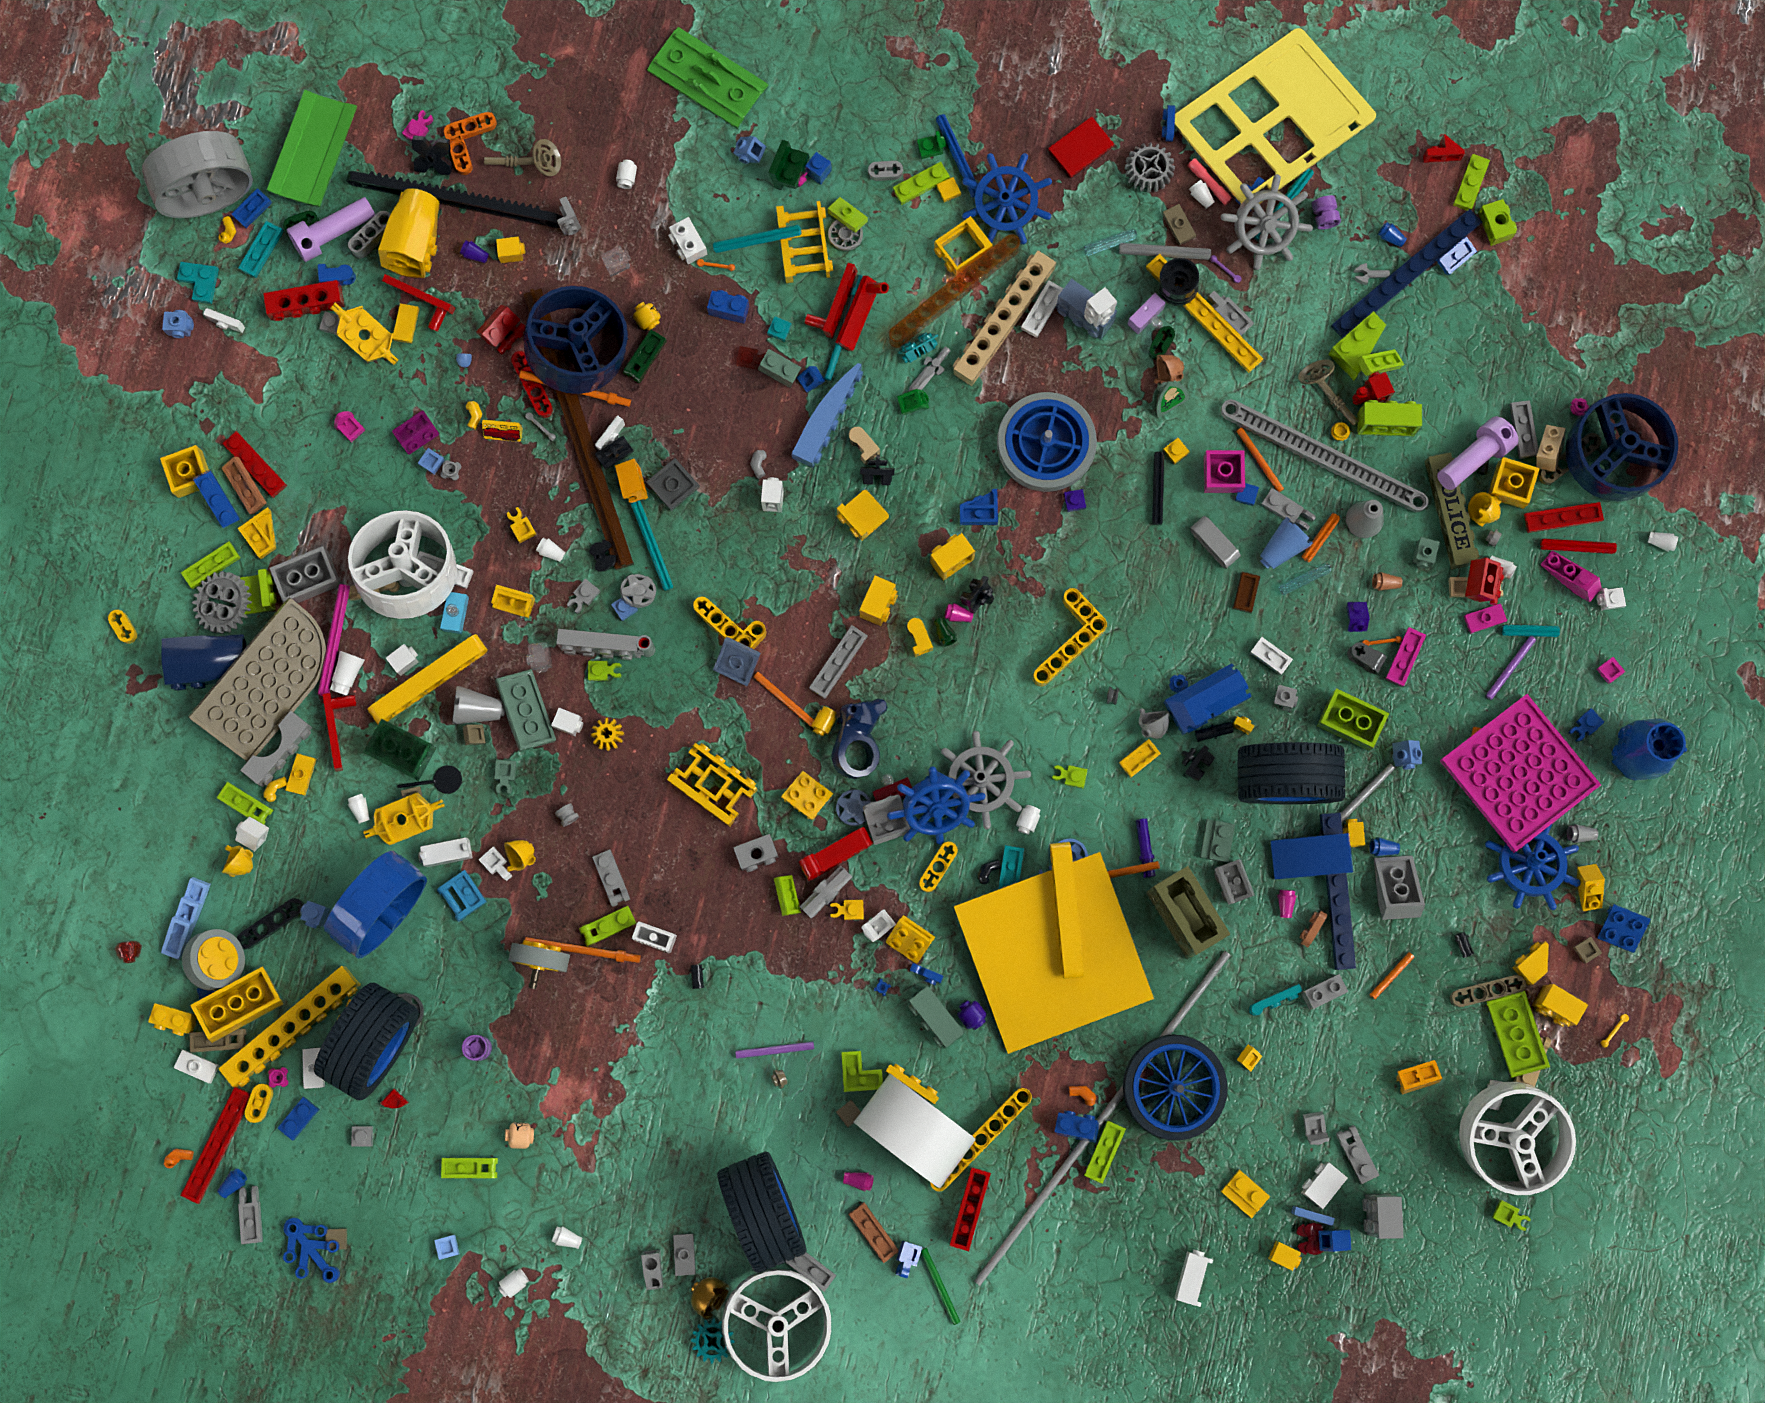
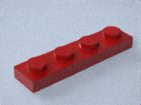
M237 431L222 443L234 457L240 458L247 471L273 498L287 487V484Z
M1600 502L1524 514L1527 533L1604 521Z

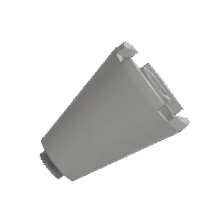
M1366 500L1353 504L1349 508L1345 520L1349 531L1359 538H1369L1378 534L1384 524L1382 504L1377 500Z
M457 686L452 724L500 720V716H504L505 709L501 700Z

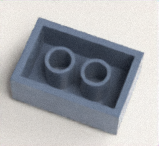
M1071 278L1058 295L1056 309H1058L1057 311L1060 315L1068 316L1072 319L1076 326L1088 330L1087 332L1090 336L1101 340L1113 325L1117 310L1115 309L1114 314L1110 316L1111 319L1105 325L1100 324L1095 327L1093 323H1088L1084 317L1087 300L1095 294Z

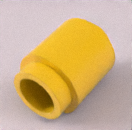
M823 706L811 725L814 728L813 732L824 736V734L828 735L837 719L835 717L837 713Z

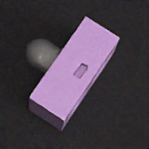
M1154 293L1129 318L1127 325L1137 334L1148 324L1154 329L1162 328L1163 321L1157 315L1164 309L1166 302Z

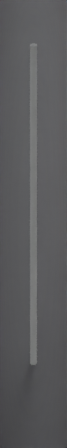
M1224 951L1159 1037L1172 1034L1231 955L1228 952ZM1123 1085L1096 1119L1100 1123L1099 1129L1124 1097ZM1081 1140L1011 1231L974 1280L979 1286L991 1273L1088 1145L1089 1141Z

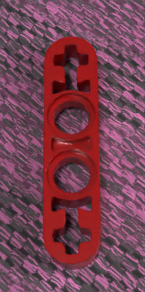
M523 351L513 353L511 361L518 376H520L521 371L533 373L530 367H528L525 353ZM518 357L523 359L525 368L522 369L520 363L517 362ZM520 378L537 414L541 418L551 416L553 407L542 384L525 381ZM534 388L541 390V394L538 397L531 395V391ZM541 400L543 401L545 407H547V412L545 413L543 411H540L542 408L539 404V401Z

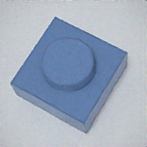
M428 448L418 464L435 475L445 459Z
M622 598L611 604L622 621L638 611L636 607L625 603Z

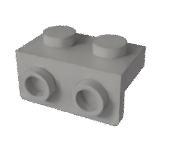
M1241 859L1215 868V879L1221 884L1223 890L1221 894L1228 905L1255 896Z

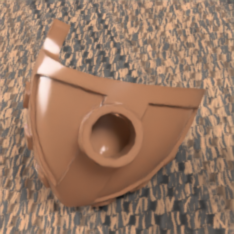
M1158 355V379H1155L1154 383L1181 381L1184 371L1183 361L1173 355Z

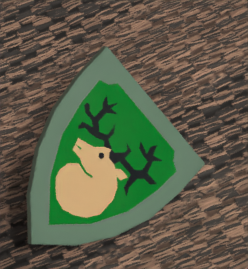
M1168 381L1163 382L1157 387V390L1160 392L1156 403L1157 418L1162 417L1190 400L1185 386L1178 382Z

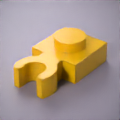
M516 507L517 516L512 517L509 512H507V516L512 522H515L510 527L519 543H522L535 536L536 532L527 517L522 519V512Z
M844 900V906H840L838 903L830 904V907L838 908L836 914H831L832 918L844 915V920H864L863 900Z

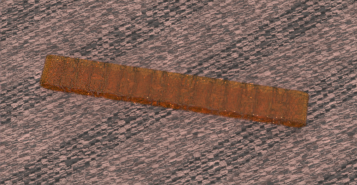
M1014 234L1007 235L894 325L889 331L890 345L900 348L1017 255L1020 248L1019 237ZM1014 243L1016 247L1009 248L1007 244ZM999 254L1002 258L997 260L993 258V255ZM986 266L988 269L981 271L978 267ZM971 277L973 281L966 282L964 278ZM952 288H956L959 290V292L957 294H953L950 292V290ZM937 300H943L945 303L943 305H937L935 302ZM928 311L930 316L924 317L921 313ZM912 322L916 324V327L909 328L907 324ZM895 334H900L902 338L899 340H895L892 336Z

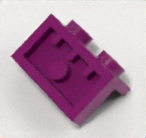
M423 410L392 430L408 455L439 435V432Z

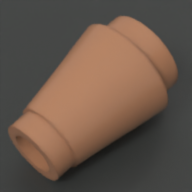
M1383 572L1375 573L1372 578V586L1378 591L1400 589L1402 587V578Z

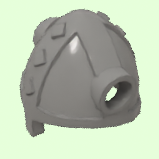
M1141 708L1139 710V725L1142 728V735L1145 738H1162L1168 729L1169 711L1145 713V710Z

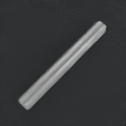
M1133 243L1119 244L1120 254L1158 256L1160 254L1162 257L1209 260L1211 257V249Z

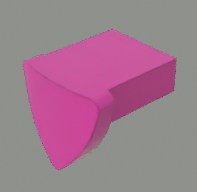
M344 411L337 414L334 427L337 431L340 430L351 443L365 431L362 425L354 418L352 412Z

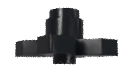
M413 136L412 149L419 154L414 160V171L425 173L433 166L439 174L450 175L452 172V162L445 157L451 149L450 140L439 138L438 140L428 141L424 136Z

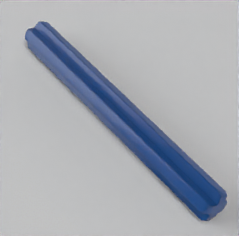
M944 114L937 116L936 122L962 178H968L976 182ZM967 186L971 197L974 198L976 190Z

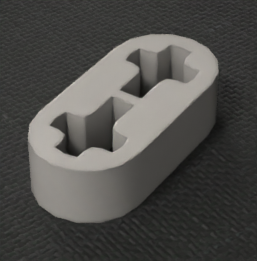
M898 161L873 162L868 167V175L874 181L898 180L903 175V166ZM893 167H896L898 170L897 174H893V171H891ZM874 168H878V175H875L873 172Z

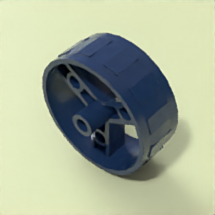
M582 286L560 287L546 293L532 307L526 322L523 340L524 353L530 369L544 384L565 393H589L608 384L618 373L626 352L628 331L622 312L606 295L597 290ZM575 308L586 311L581 318L572 319L569 325L540 320L548 313L558 309ZM608 324L618 340L619 353L609 364L600 368L590 341ZM535 345L563 350L565 358L573 362L577 372L560 369L551 364L540 354Z
M1613 394L1591 405L1574 422L1566 441V460L1574 479L1584 490L1593 496L1609 501H1628L1644 495L1660 484L1668 475L1676 462L1678 436L1675 425L1669 415L1652 400L1636 394ZM1623 410L1632 412L1644 419L1655 432L1659 444L1640 440L1636 432L1630 431ZM1596 412L1607 448L1589 466L1581 447V434L1587 417ZM1614 430L1618 431L1620 436L1618 439H1616ZM1634 449L1639 450V454L1631 453V452H1632ZM1622 461L1658 470L1654 480L1650 484L1641 487H1620L1604 480ZM1600 464L1605 467V470L1601 469Z

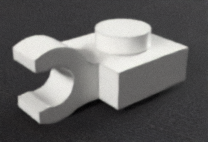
M492 847L479 859L492 875L497 871L506 881L512 877V874L503 866L507 861L495 847Z

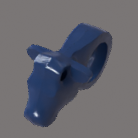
M877 698L873 701L845 704L841 707L837 723L842 724L833 746L831 759L834 768L842 776L852 779L864 777L873 772L876 766L879 765L880 750L870 733L879 717L887 711L888 707L885 700ZM852 742L859 743L866 751V763L860 770L851 768L846 761V749Z

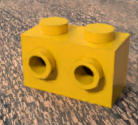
M154 1003L148 1022L154 1024L153 1028L164 1031L166 1028L173 1029V1034L184 1036V1033H193L197 1017L194 1013Z

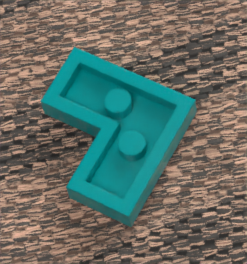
M180 262L177 280L179 282L195 284L192 295L194 302L212 304L219 268L217 266Z

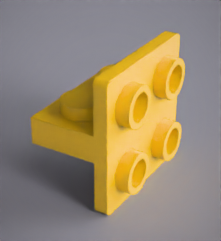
M903 915L890 933L886 943L909 960L918 964L935 939V936Z

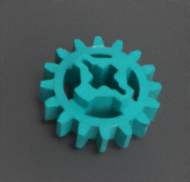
M715 1318L712 1319L711 1323L706 1319L704 1320V1326L700 1323L697 1325L699 1331H693L696 1338H692L691 1342L696 1343L692 1350L698 1349L699 1352L696 1356L703 1355V1362L709 1358L711 1364H713L715 1358L721 1362L722 1355L726 1358L729 1355L726 1352V1346L724 1347L722 1344V1319L719 1323H716ZM716 1327L719 1328V1330L710 1331L708 1328ZM733 1331L728 1332L729 1339L734 1334ZM701 1334L704 1337V1345L702 1347L700 1345ZM709 1336H710L711 1338L717 1337L716 1343H717L718 1345H716V1344H714V1343H713L712 1345H710V1344H709V1341H710ZM730 1339L731 1344L735 1342V1339ZM715 1350L717 1354H709L707 1351Z

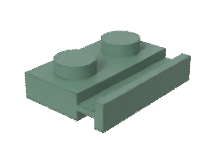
M1207 819L1200 858L1228 863L1235 824Z

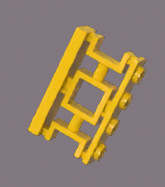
M694 743L689 754L695 760L685 773L676 768L667 780L731 827L735 818L739 815L732 807L742 794L751 799L758 790L755 787L756 783L749 777L746 779L741 777V772L734 766L730 768L724 764L725 760L716 754L715 757L709 753L710 749L704 744L698 745ZM699 751L718 765V768L710 764L704 772L697 767L702 760V757L697 752ZM712 771L726 780L716 796L701 786ZM693 772L700 778L694 785L700 792H696L678 777L681 776L687 780ZM727 775L733 776L748 787L749 790L747 791L741 786L736 794L731 792L727 788L733 780ZM724 795L731 800L725 808L731 813L730 816L711 803L709 799L711 798L718 802L721 796Z

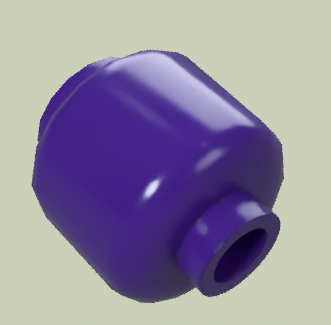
M966 1000L959 1006L961 1010L957 1016L967 1029L972 1028L976 1030L986 1022V1012L977 1001L969 1002V1000Z

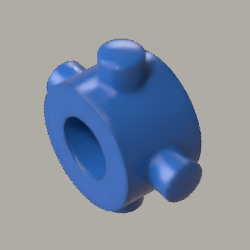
M880 979L874 991H878L882 996H886L888 988H891V985Z

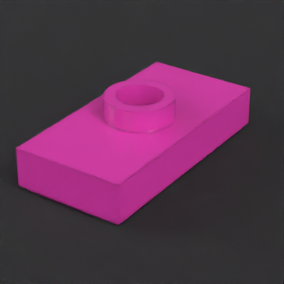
M1501 603L1463 616L1470 634L1507 622Z

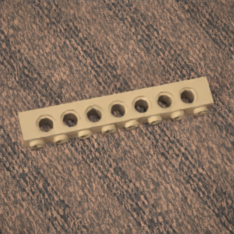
M1037 251L1035 255L1031 254L1026 261L1027 266L1024 270L1020 269L1015 277L1017 280L1014 284L1008 286L1004 299L1000 298L998 300L994 313L988 314L984 321L986 323L984 327L976 331L972 344L968 343L964 348L963 352L965 354L961 359L958 357L954 362L953 375L970 386H973L1055 270L1056 262L1040 251ZM1035 270L1039 272V275L1033 276L1030 272ZM1021 285H1026L1029 289L1023 291L1019 287ZM1016 300L1018 301V304L1011 305L1009 301ZM1004 314L1008 319L1001 320L998 316ZM990 329H994L998 333L996 335H990L988 331ZM985 344L987 349L980 350L977 346ZM974 359L977 363L970 365L967 363V360Z

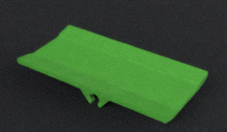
M679 27L672 33L647 69L648 72L737 129L757 99L769 86L760 78Z
M304 90L267 191L298 202L320 207L357 105L343 103Z

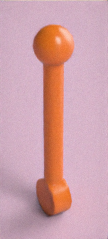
M703 259L697 260L699 267L705 265L726 268L730 271L735 270L734 264L724 265L704 262Z
M1396 636L1395 638L1384 640H1364L1362 643L1367 646L1390 642L1401 643L1402 638Z

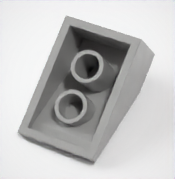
M1413 856L1374 858L1378 905L1382 920L1421 917L1425 903Z

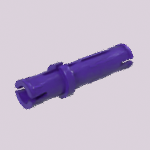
M1137 819L1135 822L1141 854L1139 861H1142V864L1153 862L1155 856L1152 854L1148 819ZM1155 870L1143 872V878L1156 876Z

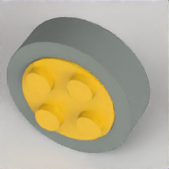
M212 929L197 934L188 941L183 951L182 965L187 978L195 986L204 990H217L231 984L240 977L245 965V955L242 945L234 935L225 930Z
M523 940V944L512 943L508 961L532 968L529 988L536 989L540 970L567 972L570 955L560 952V947Z

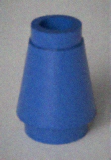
M1386 222L1378 232L1381 239L1399 247H1402L1407 240L1392 223Z
M1376 837L1371 839L1369 851L1375 856L1399 854L1400 844Z
M239 1169L230 1171L217 1190L219 1195L227 1198L244 1186L247 1180L246 1175Z

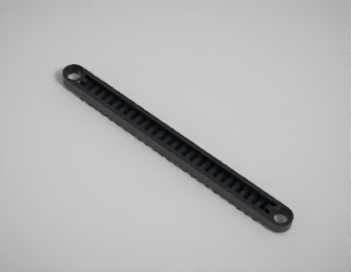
M349 171L346 182L352 186L398 196L406 189H419L433 195L442 205L553 228H560L557 220L563 217L554 212L540 210L538 205L533 208L532 204L526 207L523 202L521 205L517 201L512 204L509 199L504 202L503 198L497 201L496 197L490 199L486 195L483 198L480 193L475 196L474 192L468 195L467 191L461 193L460 189L454 192L451 187L449 190L445 186L440 189L438 185L432 187L431 183H428L427 186H425L424 182L418 184L416 180L411 183L410 179H406L404 182L402 177L398 180L395 176L389 178L388 174L382 177L381 173L375 175L373 171L369 174Z

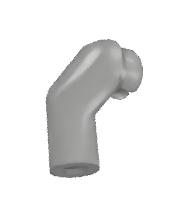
M764 450L755 451L750 463L757 479L766 475L761 466L762 460L767 457Z

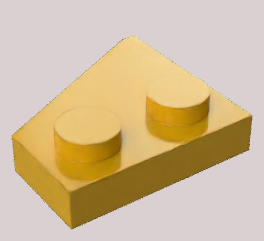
M268 507L238 528L260 559L276 549L272 513Z

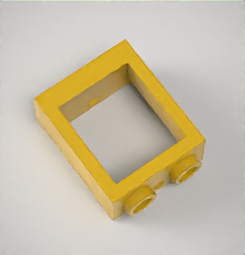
M970 216L935 240L934 252L938 258L942 257L946 262L945 267L947 270L957 276L991 253L993 245ZM968 231L981 250L957 266L943 247Z

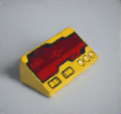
M482 420L483 436L485 439L521 441L523 428L520 423Z

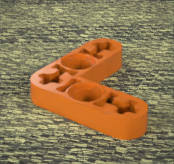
M484 112L450 123L444 128L445 138L450 140V153L455 168L460 175H468L473 169L464 139L494 130L497 125L494 114ZM487 118H489V120H490V124H489V125L486 124V119H487ZM473 123L475 124V129L467 131L466 125ZM451 130L455 131L454 136L451 135ZM461 145L463 151L455 153L453 152L454 147ZM462 158H463V160H464V162H465V164H466V168H465V169H462V167H461L462 164H461L460 159H462Z

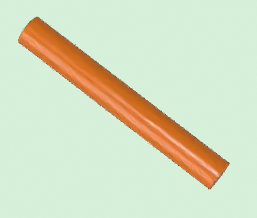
M1159 861L1107 872L1110 878L1160 869Z
M1408 952L1369 995L1376 1000L1414 959V955Z

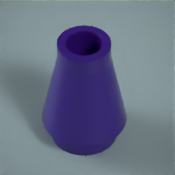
M466 240L460 251L463 258L479 261L484 264L489 257V253L472 241Z

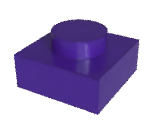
M1083 489L1064 492L1067 512L1086 509Z

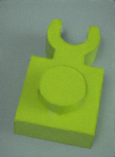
M588 661V680L608 681V675H612L614 678H621L622 675L614 673V669L621 668L622 665L614 663L608 666V661Z
M1069 765L1068 770H1064L1062 766H1054V769L1059 770L1061 775H1053V780L1065 779L1064 785L1084 788L1088 769Z
M1499 1200L1491 1217L1508 1227H1512L1513 1223H1515V1226L1523 1231H1526V1228L1521 1226V1221L1523 1219L1526 1221L1531 1220L1526 1215H1517L1520 1209L1503 1200Z

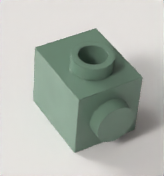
M1421 537L1417 541L1412 563L1417 564L1420 568L1427 569L1435 563L1440 542Z

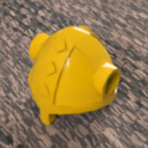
M1486 492L1477 493L1468 504L1469 516L1478 525L1483 527L1484 524L1494 522L1500 518L1499 505L1502 501Z
M515 840L504 844L511 865L507 867L508 872L523 870L527 865L534 864L536 860L534 856L535 850L531 843L524 840Z
M227 845L225 850L230 853L222 873H226L231 877L250 873L253 869V853L248 849H243L242 846L231 847Z

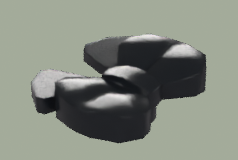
M606 540L594 543L589 549V553L596 560L595 570L598 572H605L616 563L615 555L606 556L605 554L612 547V544Z

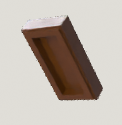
M1241 572L1233 605L1234 610L1252 613L1260 576Z

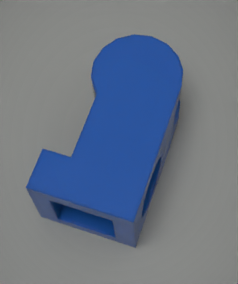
M318 264L319 283L338 280L340 285L344 286L350 285L356 280V275L349 265L344 264L338 268H328L326 264Z

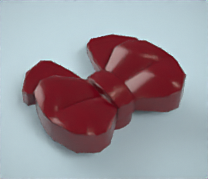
M1301 1224L1297 1228V1235L1308 1237L1307 1242L1300 1243L1297 1246L1304 1255H1307V1253L1318 1255L1324 1252L1320 1251L1318 1231L1323 1230L1321 1224Z

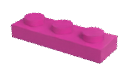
M1410 627L1407 628L1385 680L1400 687L1405 685L1426 634Z

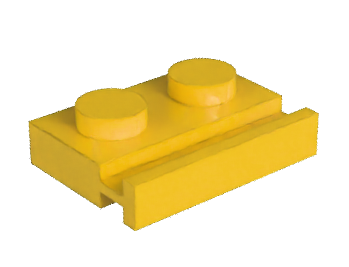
M1238 1170L1221 1190L1228 1199L1250 1218H1253L1256 1212L1270 1198L1264 1190L1241 1170Z

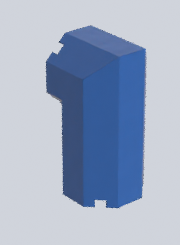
M1232 663L1163 702L1182 736L1205 725L1210 718L1213 720L1251 698V694H1246L1245 691L1249 689L1246 681L1238 669H1232L1234 667Z

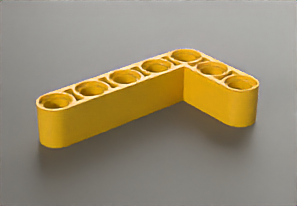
M1069 588L1065 591L1063 604L1083 627L1034 671L1033 682L1037 686L1043 687L1052 681L1106 630V619L1075 588ZM1072 594L1076 596L1077 600L1069 602L1067 596ZM1086 608L1090 614L1083 616L1080 613V609ZM1100 622L1103 628L1096 630L1093 627V623ZM1080 635L1088 636L1089 641L1086 643L1079 640ZM1065 648H1073L1075 654L1067 655L1065 653ZM1058 660L1061 666L1054 668L1051 665V661ZM1040 672L1045 673L1047 679L1040 681L1037 678V674Z

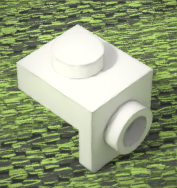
M882 910L861 928L864 935L874 942L896 924L888 913Z

